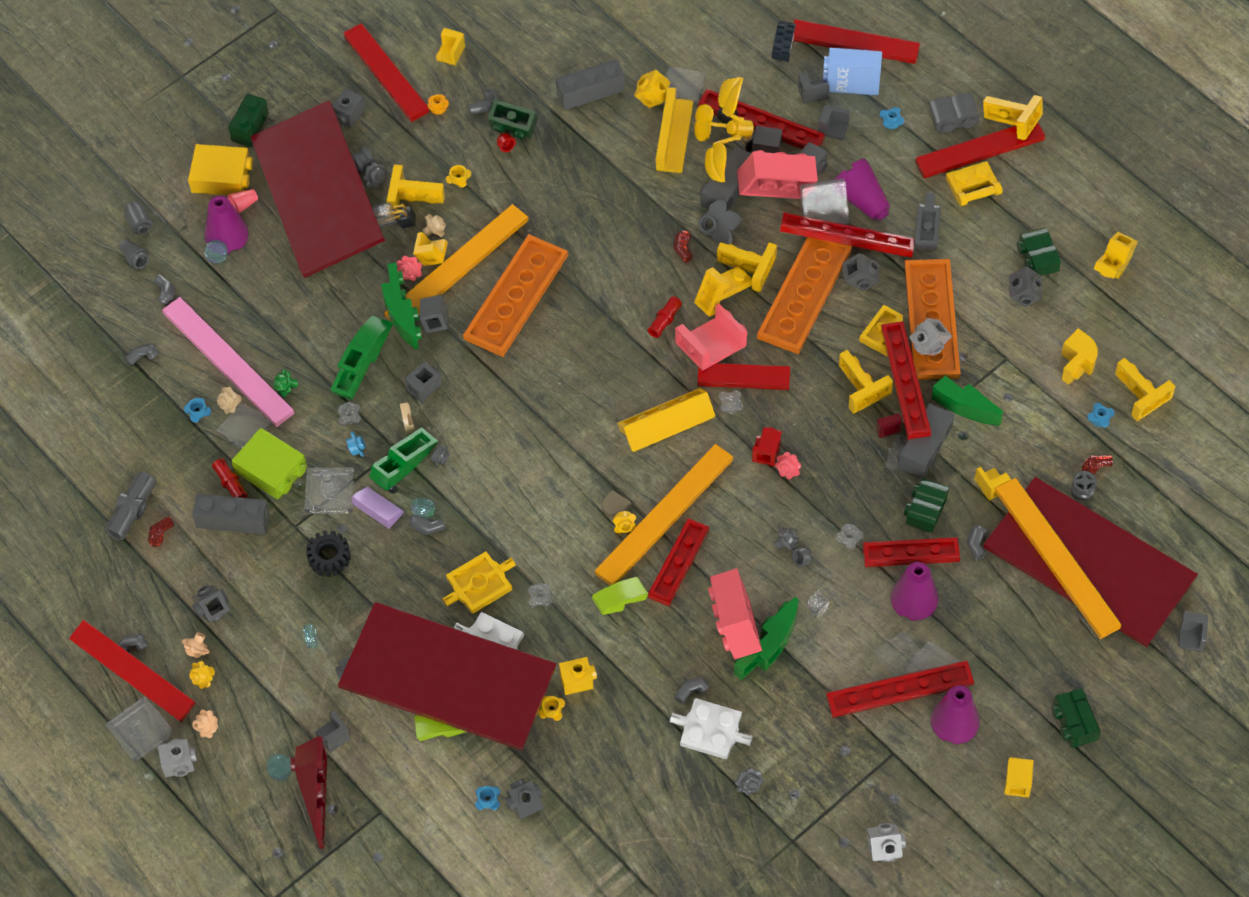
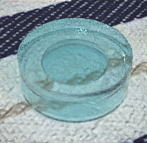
M212 240L206 245L204 254L208 261L221 263L227 256L228 248L222 241Z
M424 498L412 501L411 512L414 515L427 517L434 514L435 503Z
M313 623L304 625L303 631L307 648L318 647L315 625Z
M274 755L267 762V772L274 780H284L292 772L290 759L285 755Z

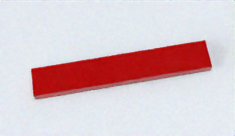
M794 19L793 23L796 24L793 41L828 48L882 51V58L916 64L920 49L919 42Z
M362 23L343 32L346 41L410 122L429 113L428 106Z
M706 89L698 103V107L700 105H709L713 109V115L717 116V110L721 108L718 100L719 93ZM741 101L737 102V116L753 123V131L756 130L757 126L781 129L782 142L803 149L809 142L821 147L825 140L824 133Z
M1037 122L1026 140L1018 139L1017 126H1013L916 157L915 163L925 179L1044 141L1045 134Z
M783 213L780 232L912 258L914 251V238L789 213Z
M904 321L881 324V332L907 438L909 440L931 436V428Z
M84 619L69 637V640L178 721L182 722L195 706V701Z
M968 660L828 692L826 693V698L831 716L835 718L947 692L954 686H973L974 680Z

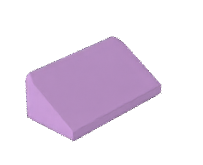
M369 487L362 489L351 497L354 506L388 529L404 513L402 509Z

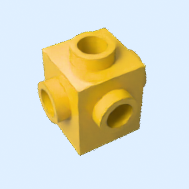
M653 70L641 76L634 96L648 108L660 105L666 100L667 88L671 82L660 72Z

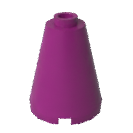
M865 158L851 164L853 168L848 171H842L835 178L832 188L872 220L878 219L881 221L890 213L888 211L890 204L870 163Z
M216 196L208 204L204 239L208 247L216 253L229 254L230 251L235 249L238 251L248 240V227L227 197Z
M922 562L910 564L892 588L891 604L895 612L901 617L903 615L912 621L924 620L933 614L938 605L939 595L929 567Z
M964 686L952 687L934 707L931 714V726L939 739L950 741L952 744H962L968 742L976 735L980 726V717L973 696L968 688Z

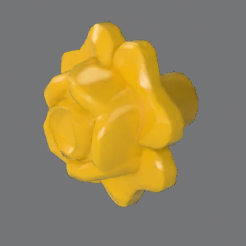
M203 661L192 663L189 677L192 683L198 685L200 689L208 688L211 686L210 681L213 679L212 676H214L215 670L213 667L204 665Z

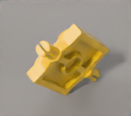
M485 551L448 573L446 579L454 592L442 598L444 604L448 607L457 600H460L466 605L471 614H474L512 591V585L506 579L505 572L516 566L514 560L510 557L503 563L498 564Z

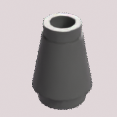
M124 240L120 243L119 249L132 268L142 269L148 264L149 256L145 249L130 240Z

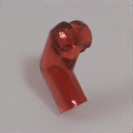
M682 230L675 236L673 249L683 262L687 263L693 258V255L686 248L689 239H691V234L688 231Z
M1091 455L1083 463L1082 471H1088L1094 475L1100 467H1111L1113 465L1112 455Z
M169 516L150 527L148 542L151 546L159 547L163 543L164 532L174 527V523Z

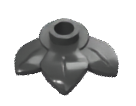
M725 200L713 202L708 209V213L703 214L698 223L700 231L705 235H711L713 240L719 244L720 242L724 244L733 243L734 239L731 231L738 227L742 221V217L738 213L726 211L727 204ZM709 220L713 221L712 228L707 226Z

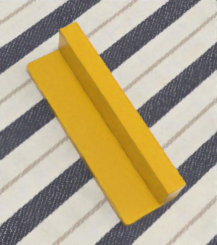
M667 88L656 154V171L682 173L693 101L676 99V88Z
M698 388L622 420L617 425L620 432L626 435L630 450L635 452L715 417V413L707 391Z

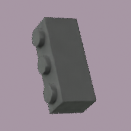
M617 59L556 78V93L564 110L625 91L624 73Z
M737 146L731 153H727L724 173L726 182H718L711 178L708 184L705 183L700 190L702 206L709 209L713 202L725 200L727 204L726 211L730 209L739 197L737 170L750 156V153Z
M929 404L926 408L931 436L909 440L907 438V444L901 445L897 453V458H899L898 468L920 478H924L953 427L955 414L932 404Z
M197 494L192 515L196 528L266 534L270 513L266 500Z

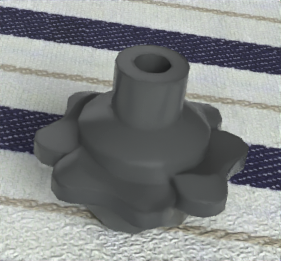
M372 162L371 166H366L363 179L367 180L366 186H373L377 189L385 183L387 171L384 170L385 166L383 164Z
M779 526V531L777 532L778 540L774 542V546L778 550L785 547L793 551L796 549L799 536L792 528Z
M751 767L740 771L739 777L734 782L737 786V791L744 792L746 795L758 792L760 785L764 782V778L761 777L762 772Z

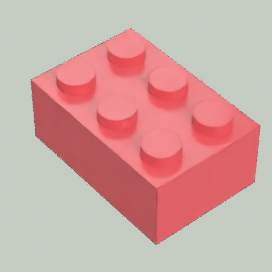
M762 150L754 151L737 170L739 195L802 199L818 181L815 156H807L804 153L791 155L785 152L765 153Z
M738 568L711 576L712 587H708L711 600L716 602L712 604L715 617L720 619L716 621L719 634L725 635V637H722L726 651L731 650L734 659L762 651L750 599Z

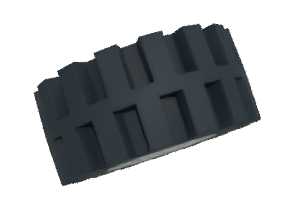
M778 21L771 59L789 61L796 24Z

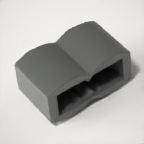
M972 93L958 94L951 98H939L930 102L929 112L936 132L949 133L956 128H971L979 122V112Z

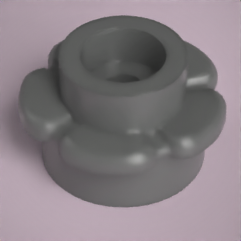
M439 444L430 460L436 463L435 466H438L439 463L444 465L451 453L447 451L448 446L444 447Z

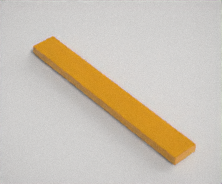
M512 204L406 294V299H411L412 307H417L418 315L420 313V299L445 293L527 223L528 216ZM386 311V312H385V317H386L389 321H391L390 318H389V316H388V313H387V311Z
M714 444L595 570V575L609 586L618 583L731 464L733 456L717 444Z
M1014 478L996 487L995 493L1099 639L1119 630L1121 623L1019 481Z

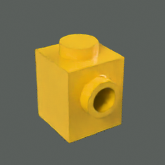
M587 657L559 663V673L565 695L593 689V680L597 679L594 665L589 666Z

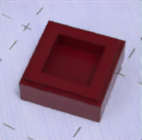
M900 414L877 419L876 433L879 438L901 432L902 418Z

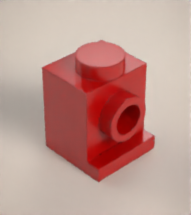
M772 427L763 428L762 435H757L755 446L752 449V462L775 466L781 446L782 431Z

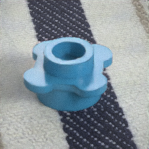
M893 107L887 111L882 110L880 112L884 127L895 129L904 123V118L901 117V110L899 108Z
M194 398L184 406V412L190 415V420L194 423L199 422L204 416L211 414V409L206 406L203 398Z
M1095 403L1092 413H1089L1087 418L1097 427L1109 426L1110 418L1114 416L1115 412L1112 408L1102 406L1101 403Z
M352 431V437L346 439L348 448L353 456L360 453L361 457H364L363 449L366 448L362 436L357 437L354 431Z
M484 786L476 789L477 802L475 807L478 810H483L484 808L497 810L500 807L498 802L499 788Z

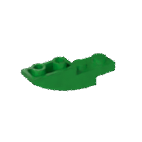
M389 263L387 266L390 282L381 284L388 316L405 342L413 349H419L417 340L422 339L420 326H415L414 322L419 320L417 307H412L411 299H406L405 289L400 290V285L404 284L402 271H397L396 263Z
M372 315L363 324L337 365L339 372L330 389L333 394L353 400L370 363H375L393 326L392 322Z
M796 596L789 602L785 601L773 617L769 616L763 621L761 637L759 638L762 651L735 660L734 675L742 680L757 666L766 671L782 653L790 639L797 619L799 599Z

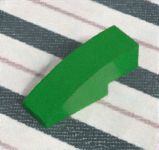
M945 375L933 386L931 399L951 412L984 424L999 426L1002 423L1004 411L970 384L962 389Z
M421 427L390 447L388 455L372 465L369 478L387 491L418 466L438 444V440Z

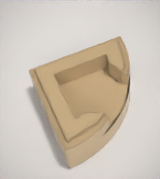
M408 402L400 404L405 433L409 435L415 432L411 410Z

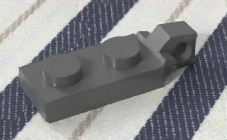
M926 193L925 204L918 206L914 248L937 250L941 208L934 205L935 193Z

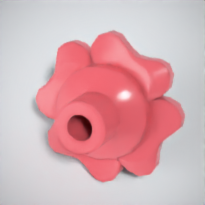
M403 256L402 260L397 261V271H402L403 280L415 281L417 277L422 275V263L417 262L416 257Z
M785 452L783 455L777 456L778 462L775 463V467L778 469L780 476H786L790 480L793 476L800 474L801 464L798 462L796 455H790L789 452Z

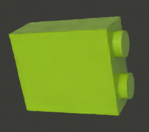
M262 428L254 434L231 460L236 474L277 500L290 490L292 483L297 477L299 478L305 473L307 467L305 456Z

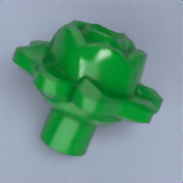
M282 369L281 373L274 377L273 386L279 395L286 397L291 392V388H297L298 381L291 378L290 371Z

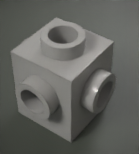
M927 318L916 326L915 332L909 338L914 343L915 350L920 354L936 355L944 349V345L952 335L940 320Z
M174 739L169 743L158 745L161 767L165 778L185 776L189 772L195 771L193 762L197 761L196 751L194 747L189 746L187 739Z
M883 823L878 825V827L866 829L868 851L872 861L882 860L884 862H891L896 860V858L903 857L902 848H906L904 833L899 832L896 824Z

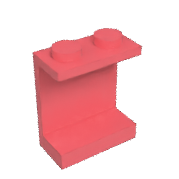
M720 304L716 305L715 318L698 328L689 331L683 324L675 328V343L702 371L746 347L747 330L745 326L739 324L733 318L731 312L725 310Z

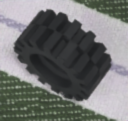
M326 530L323 531L322 536L319 533L315 534L316 539L311 537L309 540L310 544L307 543L306 554L314 572L317 571L320 576L325 572L326 577H330L331 572H333L334 576L338 575L337 570H340L341 573L345 571L344 566L348 567L349 560L351 559L346 538H343L340 533L336 536L335 531L332 530L330 535H328ZM325 548H335L337 550V555L332 559L325 560L319 556L320 552Z

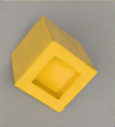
M444 28L441 33L442 46L436 55V60L456 66L465 48L464 33Z
M419 232L413 254L423 266L442 264L448 242L445 239L430 241L423 232Z
M982 467L976 469L974 480L990 501L998 497L995 493L996 487L1010 481L1011 478L1007 472L1000 475L995 468L984 472Z
M1011 757L1008 759L1004 795L1029 798L1034 760Z

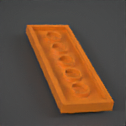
M528 234L466 329L463 339L504 357L568 257V251Z
M807 237L757 333V339L799 355L843 269V262L847 261L852 251V246Z
M950 259L905 260L904 268L910 336L915 332L916 326L927 318L940 320L952 335L944 345V349L936 355L920 354L915 350L914 343L911 340V352L918 380L942 379L945 375L949 379H960Z

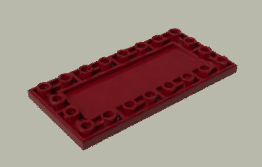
M330 100L251 136L296 261L304 278L385 241Z
M1034 477L1025 489L1026 493L1121 623L1119 631L1147 648L1197 579L1198 574L1039 478ZM1008 512L986 540L983 548L1073 602L1013 516Z
M374 602L340 678L338 688L523 751L557 663Z

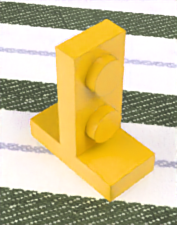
M1037 95L1033 96L1028 105L986 96L983 101L984 118L1017 126L1018 139L1026 140L1043 115L1042 97Z
M394 164L387 196L388 208L398 206L400 200L444 204V184L404 180L403 165ZM398 208L388 210V212L396 211Z
M720 242L717 248V262L734 268L739 266L742 270L754 274L752 277V290L761 292L777 258V245L768 243L763 256H760L753 251H745L732 244Z
M739 266L722 274L712 267L706 270L694 303L710 317L715 314L716 305L720 304L721 300L751 287L752 278Z
M848 350L840 353L839 367L857 390V392L849 395L848 408L853 414L892 394L893 380L889 375L873 383L870 374L862 370L856 356H852Z
M1126 358L1117 363L1115 375L1139 399L1134 403L1131 416L1136 421H1139L1172 399L1175 385L1170 380L1155 389L1152 382L1145 379L1139 373L1138 368Z

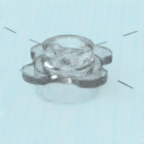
M733 391L732 393L721 392L719 394V400L722 403L720 406L721 411L732 414L742 410L743 404L740 402L741 393L739 391Z
M344 403L338 407L337 410L340 413L338 422L340 425L344 426L347 423L358 424L361 422V417L359 416L360 406L358 404Z
M845 524L840 533L836 534L835 539L852 550L856 548V543L863 539L864 534L855 525Z
M541 583L528 587L527 592L530 594L529 605L531 607L551 605L552 598L549 595L551 587L548 584Z
M818 590L808 601V609L811 611L812 618H816L817 615H824L829 607V599L822 596L823 592L821 590Z

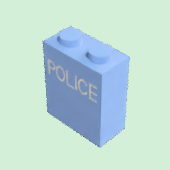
M830 48L829 57L825 56L823 83H829V92L878 95L882 51Z

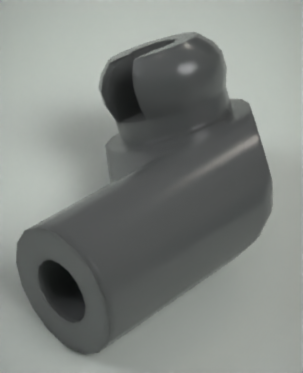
M487 89L483 92L484 98L481 102L469 104L471 115L487 112L491 109L494 99H497L493 89Z
M160 274L154 280V283L161 288L158 301L167 305L174 298L175 287Z
M152 343L137 346L124 357V360L132 366L144 355H147L151 360L159 355V351Z
M414 514L410 518L411 527L423 535L445 530L442 518L431 522L420 514Z
M976 525L971 529L967 539V545L976 560H981L986 556L980 543L987 536V529L980 525Z
M136 634L124 637L117 645L126 651L134 646L138 651H142L148 646V642L144 639L145 636Z
M702 676L686 680L675 694L674 699L684 704L692 691L706 692L709 688V683Z

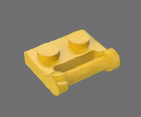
M987 161L946 173V180L960 207L979 198L992 194L997 196L1003 193L1002 186L997 181ZM989 185V187H985V188H982V189H979V190H976V191H972V192H969V193H966V194L964 193V192H967V191H970V190H974V189H977V188H980V187Z

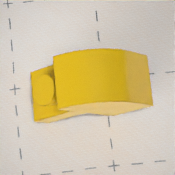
M1117 232L1110 239L1104 255L1096 261L1094 270L1099 271L1104 277L1119 279L1126 269L1138 241Z
M1079 328L1063 344L1061 355L1070 362L1064 367L1061 380L1069 385L1074 379L1078 380L1084 372L1091 375L1094 371L1098 355L1097 345L1090 336Z

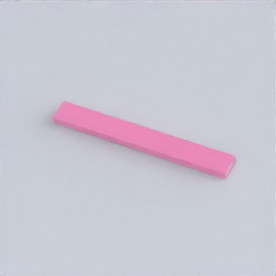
M181 297L162 309L163 314L276 427L294 415V410Z

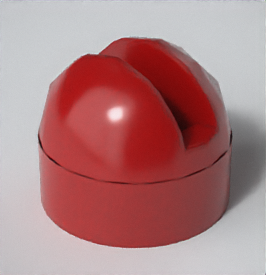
M502 133L497 137L496 143L502 152H509L515 147L516 141L510 134Z

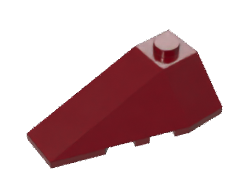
M323 736L316 737L295 748V756L291 757V771H295L319 849H324L328 764Z

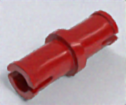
M671 296L664 308L657 312L656 319L647 329L650 336L659 338L666 326L671 325L674 315L682 306L680 299Z
M225 459L216 460L211 467L220 478L222 487L227 488L232 497L247 498L248 493L245 492L239 483V477L231 471Z

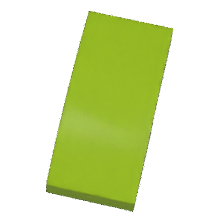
M634 577L598 591L592 595V600L601 614L605 615L623 611L625 604L646 600L648 592L638 577Z
M419 715L414 716L416 737L420 741L440 735L448 738L466 732Z

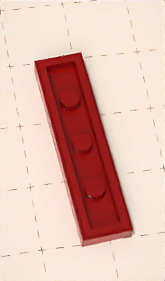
M716 363L703 371L698 367L697 386L789 390L790 366Z
M690 518L686 520L648 592L649 599L670 606L709 532V526Z
M958 537L863 542L862 546L865 567L910 565L914 562H922L924 564L960 562Z

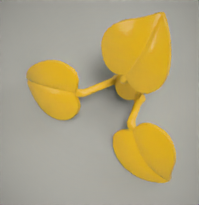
M742 77L725 80L719 91L718 100L720 107L723 108L722 113L733 118L732 121H729L728 124L712 122L713 109L709 105H700L695 113L694 133L697 140L706 141L710 137L711 126L727 128V133L732 136L714 142L713 148H709L706 152L705 170L710 178L718 182H726L724 173L727 153L724 144L734 140L740 141L741 138H750L753 134V123L749 120H744L743 117L734 115L744 79Z

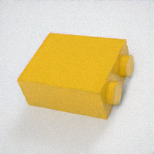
M196 144L188 178L191 193L229 195L242 192L245 188H248V171L252 170L253 158L249 156L248 148Z

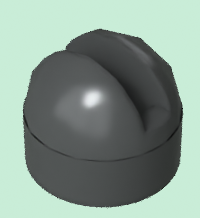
M806 547L794 549L792 552L793 563L797 567L807 566L813 559V556L810 554L811 551Z

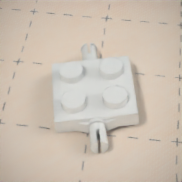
M482 612L470 628L458 622L454 626V629L518 650V645L524 636L522 631Z
M696 698L691 711L686 717L672 713L670 723L684 727L680 746L723 759H728L730 750L736 742L750 746L753 737L739 732L738 726L742 717L741 711Z

